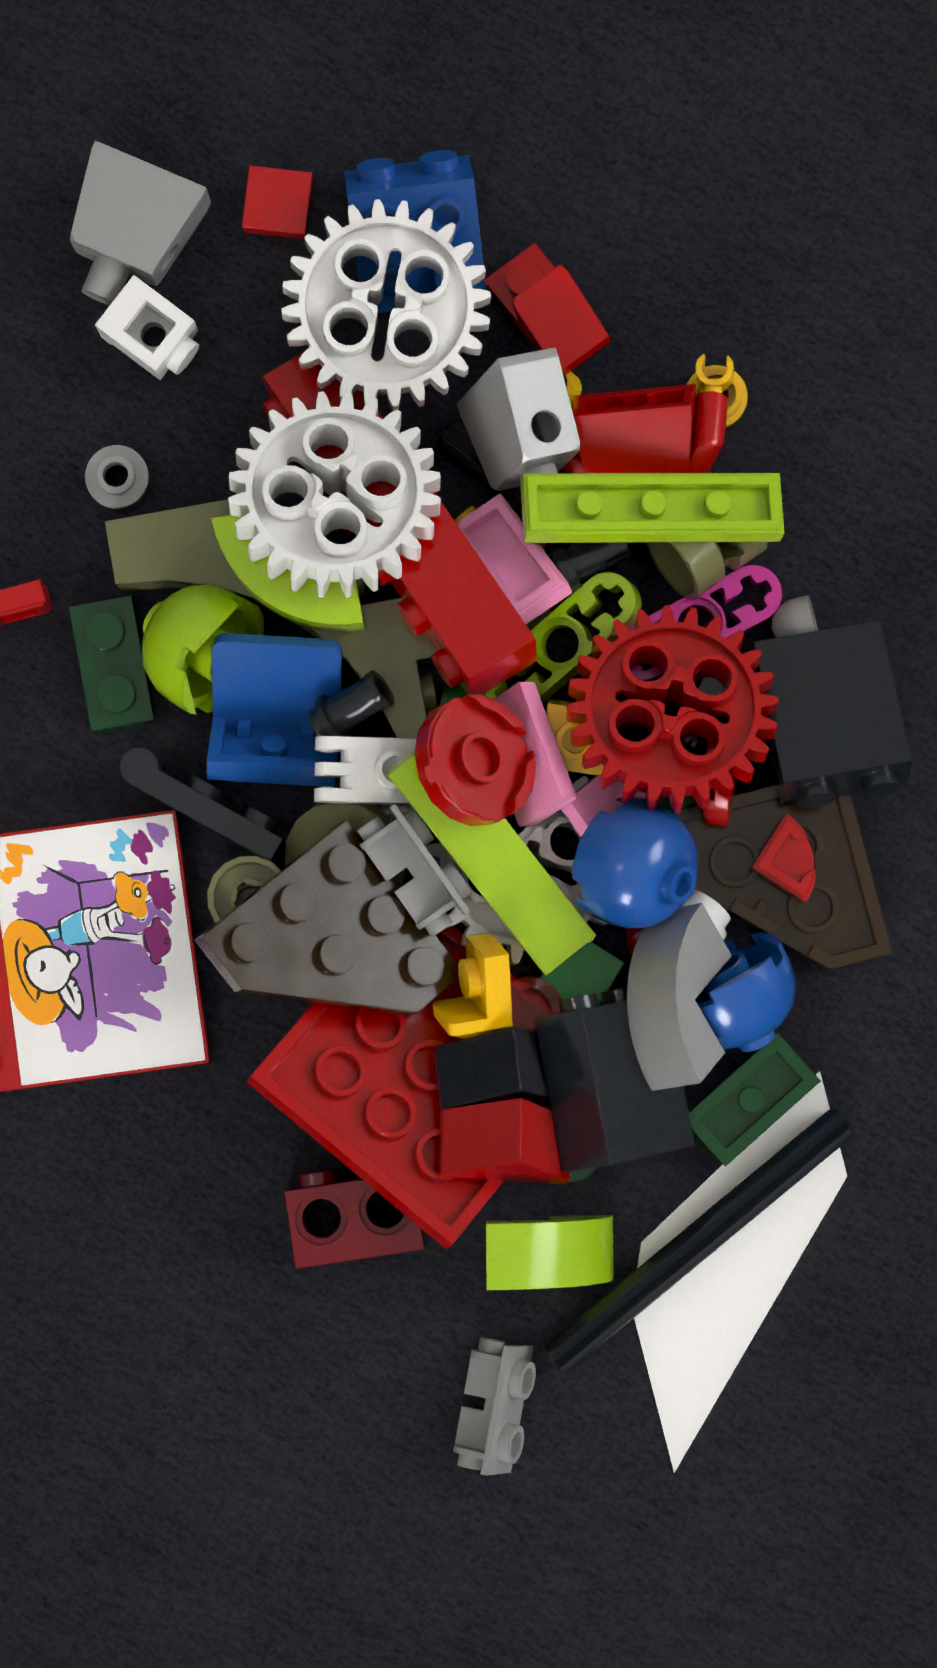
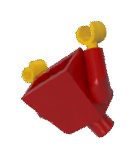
M705 354L697 359L695 366L697 380L703 388V392L699 393L697 397L696 384L581 395L582 384L579 378L570 371L565 375L567 378L566 388L580 440V450L562 470L565 474L709 473L725 441L728 398L722 392L730 387L735 376L732 359L727 356V371L722 378L717 380L708 379L703 373L706 361Z

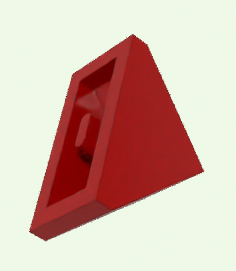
M523 1098L443 1109L440 1112L439 1176L567 1184L569 1182V1171L562 1172L551 1110Z

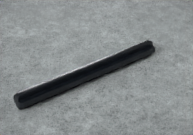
M836 1109L826 1111L549 1341L544 1347V1352L550 1362L559 1372L563 1374L569 1373L852 1138L854 1130L848 1120Z

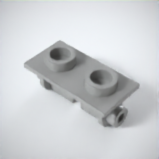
M396 804L388 808L395 818L390 824L385 826L379 816H377L357 830L364 840L359 846L362 850H365L386 881L405 868L409 870L414 878L394 893L415 921L416 927L419 930L425 927L431 937H433L453 923L446 913L456 905L463 915L470 912L463 899L470 895L472 891L450 861L439 867L425 846L435 839L416 811L411 808L402 814Z
M480 1337L478 1349H471L464 1394L485 1398L484 1410L469 1406L461 1407L453 1452L459 1454L458 1466L481 1470V1475L486 1476L511 1473L512 1464L516 1463L519 1459L524 1444V1430L520 1426L524 1400L530 1396L535 1383L536 1368L535 1364L531 1362L534 1346L505 1345V1342L501 1340Z

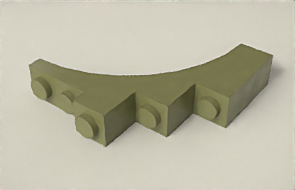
M229 499L105 521L115 584L122 592L169 588L182 589L193 584H213L242 595L259 607L268 609L256 600L236 577L216 538L211 518L230 515ZM357 579L359 597L366 596L363 579ZM401 598L361 605L365 630L330 632L312 629L292 622L318 639L337 641L342 647V660L349 665L359 679H362L366 673L372 670L379 673L388 684L394 697V705L382 710L396 738L417 739L418 729L425 720L426 713L438 707L432 674L419 676L418 667L434 664L431 655L437 652V650L425 633L416 637L407 627L396 605L402 601Z

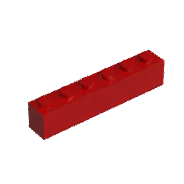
M301 353L263 376L268 400L262 403L263 411L268 420V412L272 409L286 419L293 417V398L297 397L307 410L316 409L318 392L322 391L326 394L331 407H339L341 403L339 396L341 382L336 379L327 387L320 389L317 386V378L322 366L318 364L312 368L302 370L299 366V358L303 354ZM356 390L352 395L354 409L362 411L365 407L364 392ZM378 410V417L383 420L384 418ZM325 445L319 447L314 453L323 459H333L339 457L344 451L335 445ZM385 481L371 483L365 488L369 493L377 496H385L396 490L394 485ZM341 490V491L339 492V493H341V494H343L344 496L347 497L345 491ZM441 502L440 515L428 517L434 522L433 539L423 540L417 538L421 544L420 560L417 562L400 555L402 577L396 579L382 569L378 571V583L384 586L391 582L402 599L396 605L407 627L414 636L418 637L425 633L437 650V652L431 655V658L446 684L450 688L460 684L466 695H482L537 661L536 639ZM365 518L366 522L374 527H379L383 524L382 522H373ZM342 529L347 536L354 533L350 530Z

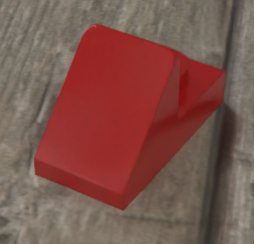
M535 243L484 279L487 290L491 292L492 297L537 351L556 347L563 376L611 342L606 330L563 265L555 268Z

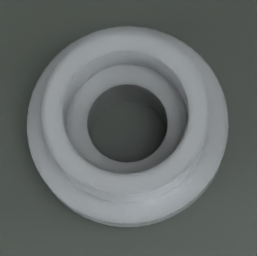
M111 445L100 449L91 457L85 471V482L89 493L99 504L111 509H124L136 504L144 496L149 484V471L145 461L135 450L122 445ZM116 465L125 467L128 471L126 482L119 487L109 486L105 481L107 470Z

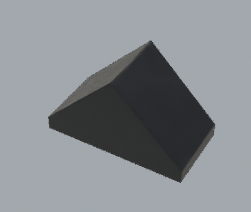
M513 1026L436 1046L433 1049L440 1112L443 1109L523 1098L542 1107L550 1106L538 1036L535 1032Z

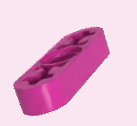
M748 565L726 575L721 582L696 599L692 600L684 597L669 606L673 612L675 622H678V618L683 611L691 607L705 609L711 614L713 619L716 616L722 617L719 635L726 639L739 630L745 633L769 620L781 603L782 588L778 578L769 569L758 565ZM748 579L754 587L764 584L769 592L762 599L764 609L756 612L750 604L736 609L730 616L738 625L728 629L721 606L710 596L721 592L723 603L726 604L741 594L743 590L741 581ZM663 609L648 616L652 623L660 622ZM634 623L629 629H635L636 623ZM640 665L634 666L631 669L632 674L642 681H653L663 676L662 672L653 665L651 669L643 671Z

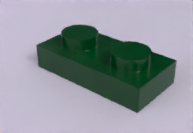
M130 595L69 607L91 731L99 733L156 722L148 675L143 667L142 641L134 598Z
M775 1033V1038L769 1044L757 1049L688 1111L692 1131L725 1167L821 1082L778 1033Z

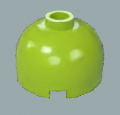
M193 584L171 594L164 601L155 604L144 620V637L142 640L143 667L156 690L173 704L190 714L196 715L195 708L197 707L206 713L212 712V645L215 636L221 633L264 635V615L259 606L242 595L213 584Z

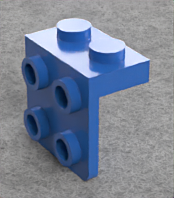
M437 150L421 155L417 162L394 164V161L391 159L375 158L360 162L355 170L344 171L348 206L353 204L359 210L363 219L372 218L373 204L377 199L381 200L386 216L395 217L401 201H407L409 220L416 222L430 208L433 210L431 229L438 232L451 222L456 225L455 234L451 242L453 248L467 242H471L474 245L473 254L464 263L465 266L484 265L475 183L469 155L457 156V153L451 150ZM393 251L389 255L383 297L380 304H375L377 305L378 313L391 312L393 308H398L395 306V286L402 257L398 251ZM355 256L358 282L372 279L378 271L376 263L368 257ZM427 267L414 269L406 277L408 286L413 291L421 294L435 291L442 283L440 276L434 270ZM485 277L479 283L473 285L472 288L486 290Z
M221 633L215 636L212 645L213 721L207 755V780L335 787L336 778L315 776V763L338 762L339 752L324 753L315 750V737L318 735L310 723L308 712L315 707V700L321 695H326L330 698L341 691L342 647L337 641L332 639Z

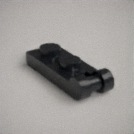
M141 747L133 748L123 755L120 762V772L123 778L136 789L259 857L275 863L286 843L282 838L274 834L279 825L277 821L248 805H245L240 815L218 803L224 792L192 774L189 775L185 784L168 776L163 771L160 759L148 749Z

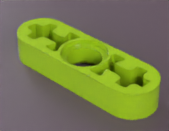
M605 572L597 574L584 583L583 587L576 590L531 630L536 639L537 662L552 672V676L546 681L544 676L537 672L524 681L535 682L542 704L578 673L576 670L580 655L596 658L591 650L593 637L589 629L583 623L574 619L572 615L580 609L582 615L590 618L603 605L598 597L602 590L608 589L614 594L623 590L624 595L618 601L619 606L623 610L621 614L613 617L608 613H603L591 623L593 627L600 630L598 636L613 643V621L618 619L630 628L636 622L637 610L642 608L640 593L632 582L616 573ZM561 627L572 628L579 639L577 653L572 659L564 663L552 661L546 651V642L549 635ZM532 664L515 675L518 677L523 676L535 665ZM506 682L500 683L484 693V695L495 699L508 688Z

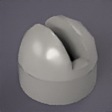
M809 595L790 599L778 607L772 618V631L776 638L818 631Z

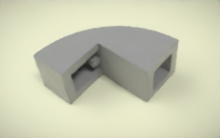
M702 903L680 907L668 920L656 926L643 928L633 951L627 987L629 1028L638 1063L651 1091L701 1083L725 1054L695 999L732 955Z

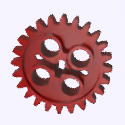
M664 605L660 622L652 623L645 611L640 609L637 610L635 629L630 630L624 623L616 619L612 625L614 642L612 643L601 636L595 635L592 640L591 650L596 658L579 656L576 671L583 678L570 679L568 695L578 701L567 705L566 721L581 725L572 730L571 744L572 746L591 745L583 754V768L588 769L603 764L604 768L600 775L599 786L604 789L619 779L624 783L622 802L627 803L639 790L646 793L647 810L653 811L662 796L669 797L674 813L680 814L684 797L692 795L697 805L704 810L708 807L710 789L714 788L721 796L729 799L732 797L734 789L731 775L740 781L749 783L754 773V768L749 760L765 762L769 747L762 740L774 739L777 723L766 716L776 713L779 698L763 693L771 688L774 675L772 672H753L760 664L762 652L760 649L741 654L739 650L745 634L742 630L731 634L726 639L719 635L722 617L716 616L704 628L698 626L697 608L691 607L684 622H675L670 606ZM640 664H650L657 667L663 676L655 681H642L632 674L631 669ZM704 677H713L722 682L726 690L718 695H707L695 686V682ZM623 694L629 700L619 702L615 697ZM667 702L680 704L677 716L664 714ZM726 716L729 722L721 724L716 718ZM626 723H638L649 731L650 736L639 742L624 739L617 729ZM691 736H700L707 739L712 744L714 750L705 755H694L689 753L682 746L681 742Z

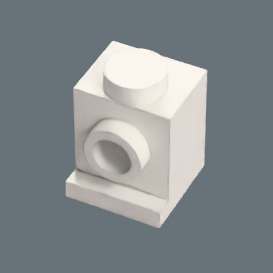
M135 275L131 277L95 324L101 338L114 345L159 380L163 378L168 370H171L176 375L180 374L188 366L199 349V344L193 340V337L198 332L195 321ZM152 327L162 328L166 332L165 339L156 347H150L143 342L145 332Z

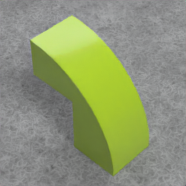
M226 515L211 518L220 548L234 574L252 596L269 610L298 625L330 632L365 630L356 580H354L352 597L346 598L339 582H331L324 598L318 597L316 580L310 578L306 580L297 592L293 591L290 570L284 571L274 579L268 577L267 563L270 555L253 562L249 559L248 545L252 539L238 540L236 537L235 522L241 517Z
M613 1215L549 1216V1220L486 1221L487 1290L577 1287L607 1283L614 1279Z

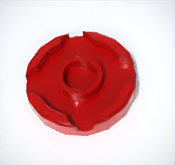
M481 694L453 698L430 711L418 729L414 756L418 777L431 802L446 816L469 826L492 825L512 815L523 807L533 790L536 763L533 750L527 752L526 743L522 738L527 733L520 720L501 702Z

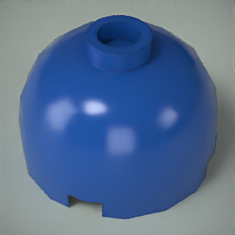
M634 796L627 803L622 802V797H620L616 801L623 803V805L617 807L611 814L600 810L590 821L579 841L572 866V879L582 883L584 899L576 897L579 907L590 916L611 925L640 929L656 926L668 920L693 893L697 880V847L693 835L686 824L673 812L660 804H657L653 811L647 810L646 799L643 797Z
M753 933L751 936L756 945L747 946L739 950L733 939L725 941L724 943L732 956L695 999L723 1049L739 1047L742 1052H751L766 1046L775 1038L774 1030L783 1023L795 1000L796 979L784 947L774 933Z

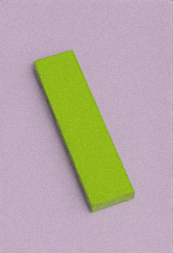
M780 473L523 474L521 479L524 543L780 542L784 535Z
M414 749L385 773L535 964L547 976L596 937V934L505 818L492 825L469 826L450 819L431 802L418 777Z

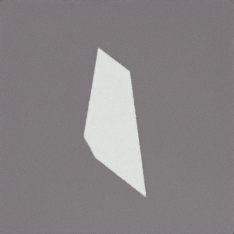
M820 1071L816 1074L821 1081L726 1167L721 1165L641 1242L638 1267L830 1109ZM840 1148L634 1318L674 1473L847 1178Z

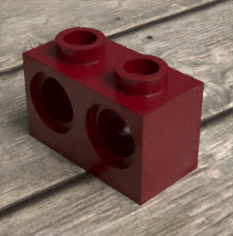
M335 1169L297 1175L299 1187L288 1188L284 1191L296 1269L423 1250L425 1248L423 1230L406 1215H403L398 1222L391 1225H383L373 1220L368 1211V1200L376 1190L360 1177L337 1181ZM317 1199H326L333 1202L338 1207L341 1215L339 1228L325 1235L313 1232L305 1221V1210L310 1202Z

